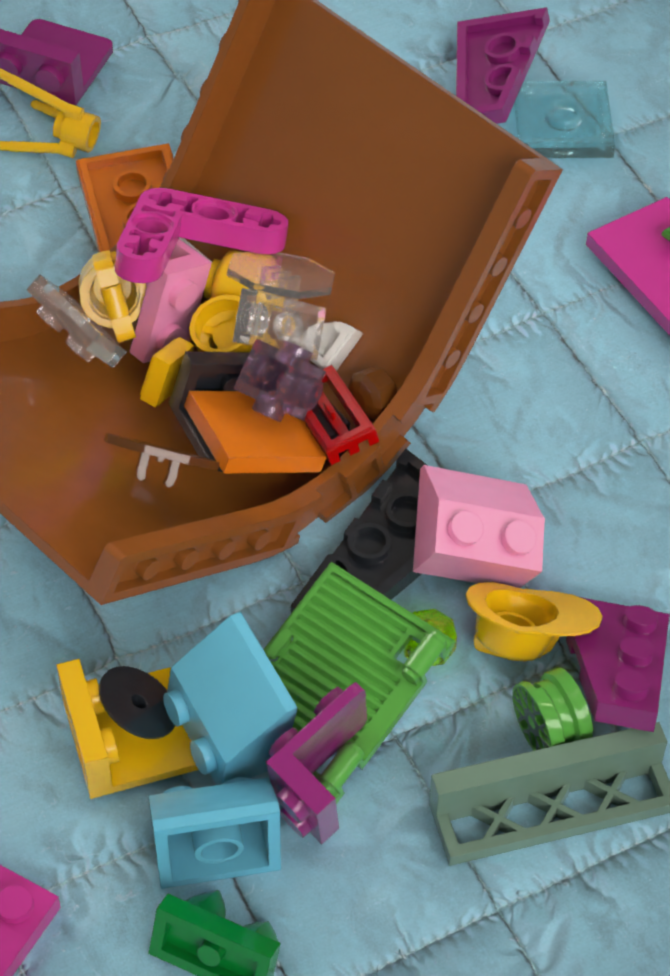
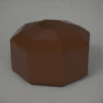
M369 367L352 375L348 385V389L369 420L373 422L376 421L397 393L395 382L383 368Z

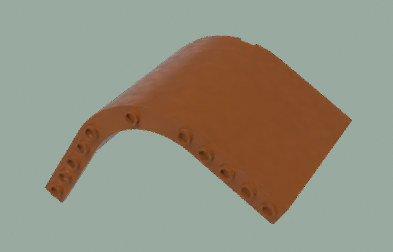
M238 0L237 8L227 32L220 40L219 51L208 78L201 86L200 97L193 114L182 132L181 143L170 168L165 173L159 188L173 189L277 211L288 219L285 248L276 254H258L190 239L185 240L212 262L214 259L221 260L229 251H240L267 258L274 262L277 269V280L283 281L285 284L284 294L279 309L276 312L269 310L268 314L260 322L262 331L266 334L273 353L283 354L286 351L291 352L308 376L322 369L290 344V341L301 330L323 323L342 322L364 333L338 368L337 373L347 388L354 373L369 367L383 368L395 382L397 393L376 421H371L377 431L380 442L369 446L365 440L358 444L360 452L350 456L347 451L340 457L341 461L332 466L326 458L321 472L224 474L220 471L180 463L177 478L172 487H167L163 484L169 460L164 459L163 462L155 460L156 456L150 455L146 469V478L139 480L135 476V469L140 452L106 443L104 441L106 433L133 438L195 455L198 454L168 404L170 397L156 408L140 399V392L150 361L142 363L130 353L133 339L118 343L113 328L97 325L87 317L80 303L79 274L70 281L45 293L29 298L0 302V514L100 605L249 565L270 558L298 544L300 539L298 532L319 517L327 523L369 490L394 464L405 448L407 449L411 444L404 436L424 409L427 408L429 411L435 412L464 365L563 169L319 1ZM117 244L110 250V252H116ZM204 292L200 305L209 300L205 298ZM137 319L136 321L132 322L135 330H136V326H137L138 319ZM288 370L280 390L285 393V387L294 383ZM325 382L319 385L328 400L351 423L350 429L356 428L357 426L328 383Z

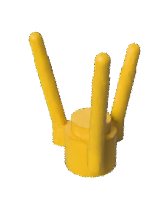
M0 68V79L38 99L31 101V107L55 118L53 136L60 139L59 143L0 141L1 151L52 153L74 158L77 149L87 153L93 150L101 129V119L99 116L84 112V108L69 104Z

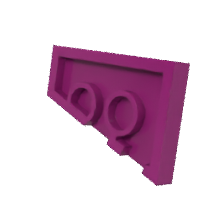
M547 7L457 22L456 96L496 124L506 123L550 22Z
M583 598L599 608L603 616L601 624L590 633L567 636L566 643L570 654H576L580 665L579 679L594 721L654 732L659 708L670 614L657 612L642 605L625 606Z

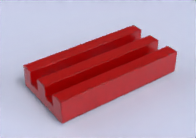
M332 365L285 387L288 398L327 456L326 458L331 466L341 461L339 453L345 450L348 451L350 456L360 452L358 444L365 440L369 446L380 442L375 427ZM325 382L328 383L357 426L356 428L348 430L319 385ZM309 392L338 437L331 440L304 399L303 393Z

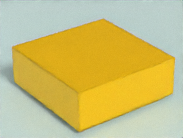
M178 337L152 356L140 392V399L156 408L171 396L185 351L193 352L195 345Z

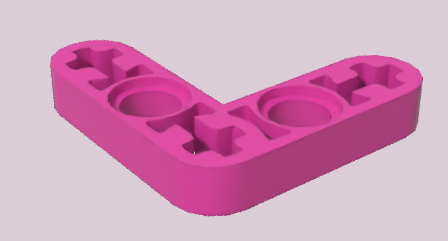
M151 188L141 194L117 242L115 272L122 279L134 283H151L158 280L163 275L179 237L258 254H276L285 248L288 219L281 213L266 208L173 189Z

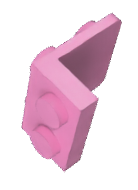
M178 239L163 275L154 282L146 283L147 289L140 315L137 318L136 338H133L130 353L142 363L151 361L152 356L172 340L181 337L189 342L191 338L189 330L191 318L200 306L212 262L181 239Z

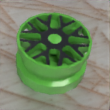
M556 667L544 672L541 680L533 683V685L530 682L522 681L513 687L512 700L519 726L533 751L593 737L592 718L586 700L573 677L565 669Z

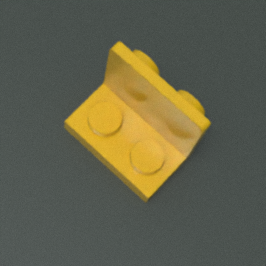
M80 659L56 664L63 705L90 799L199 770L191 754V740L183 725L175 726L170 734L160 739H145L135 736L121 728L107 714L99 697L98 681L96 678L85 679ZM171 667L148 673L168 689Z

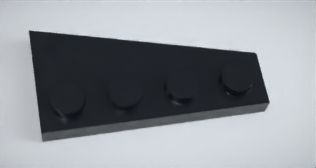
M405 448L397 459L396 468L389 478L382 480L372 493L371 502L359 519L354 518L345 530L343 541L335 552L326 556L293 601L291 613L330 562L336 564L390 600L422 575L421 573L413 572L420 468L423 465H427Z

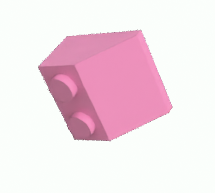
M423 465L420 468L413 572L472 583L495 582L517 588L524 586L542 572L545 518L528 486L522 483Z

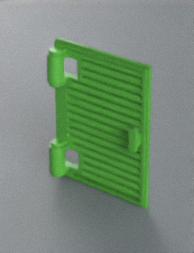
M330 562L263 650L269 660L278 657L277 661L270 662L297 706L292 728H296L298 731L316 717L314 714L315 707L334 688L340 687L344 691L351 684L357 682L366 691V724L336 752L337 754L322 774L316 771L313 773L316 779L336 798L337 804L345 794L342 789L343 784L356 767L363 770L426 685L427 679L425 674L438 657L446 658L456 642L336 564ZM413 639L419 644L403 664L397 660V657L409 641Z

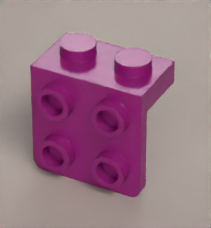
M43 19L32 20L21 35L0 29V68L72 105L78 104L113 53V43L108 38ZM0 79V84L14 87L5 82L4 80Z
M357 682L351 684L344 691L340 687H336L325 695L314 709L316 717L300 731L296 728H291L281 735L269 750L271 758L266 761L270 782L277 800L283 807L280 809V815L300 837L304 838L310 832L321 845L339 829L336 798L316 779L313 773L367 722L366 691Z

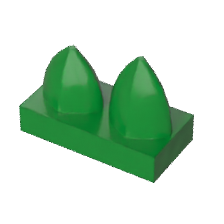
M219 890L194 895L185 901L168 893L156 909L148 954L197 976H274L281 943L278 942L276 933L269 921L241 926L225 919V903Z

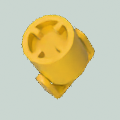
M107 250L92 255V258L82 268L78 280L80 303L87 317L97 325L113 328L117 342L120 343L136 338L132 322L136 321L140 315L147 286L146 283H134L119 277L115 272L116 252Z

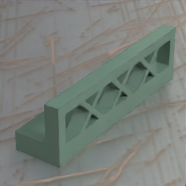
M656 722L654 732L630 728L432 774L429 806L449 866L670 813V781L662 764L668 741L660 722ZM649 774L658 797L638 801L619 790L625 779ZM612 782H613V784H612L611 787L608 786V785H606V784H608V783H612ZM583 789L604 799L596 812L581 814L563 805L570 792ZM557 796L555 800L549 797ZM523 803H529L547 812L540 825L525 828L507 819V816L513 806ZM611 804H614V805L617 806V807L609 808V807L611 806ZM500 809L498 814L493 812L494 810ZM472 816L490 825L483 839L458 844L451 821ZM555 817L561 819V820H558V821H554V822H553V820L555 819ZM499 830L504 832V834L496 835Z

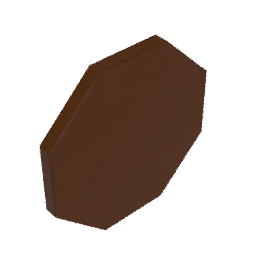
M110 433L105 434L104 441L106 443L140 452L135 469V476L139 480L146 478V469L150 455L156 456L155 460L163 462L164 459L169 460L166 476L163 480V484L167 487H172L175 483L180 463L218 471L219 462L213 459Z

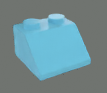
M241 611L230 615L171 667L167 693L163 695L164 705L170 720L177 727L183 725L191 740L190 750L197 768L203 775L210 774L216 785H221L232 778H253L267 772L266 761L271 758L269 750L281 735L293 727L297 712L295 702Z
M236 777L225 781L221 785L195 789L188 786H177L167 789L162 794L148 796L161 889L281 870L280 809L269 777L254 780L248 777Z

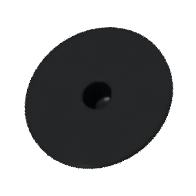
M129 666L114 667L102 676L99 683L101 703L107 714L121 728L145 739L163 738L175 728L164 705L163 695L167 693V689L153 676Z

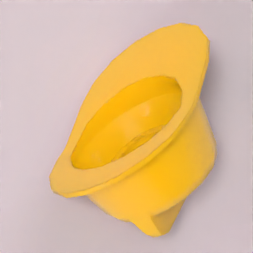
M483 582L470 586L465 595L468 605L477 613L474 647L480 652L511 661L525 662L540 658L553 649L560 636H578L590 633L600 626L603 617L599 608L590 601L572 594L555 591L522 589L495 582Z

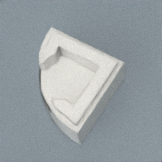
M329 322L304 328L290 341V344L319 368L324 369L332 365L337 371L364 333L342 322Z

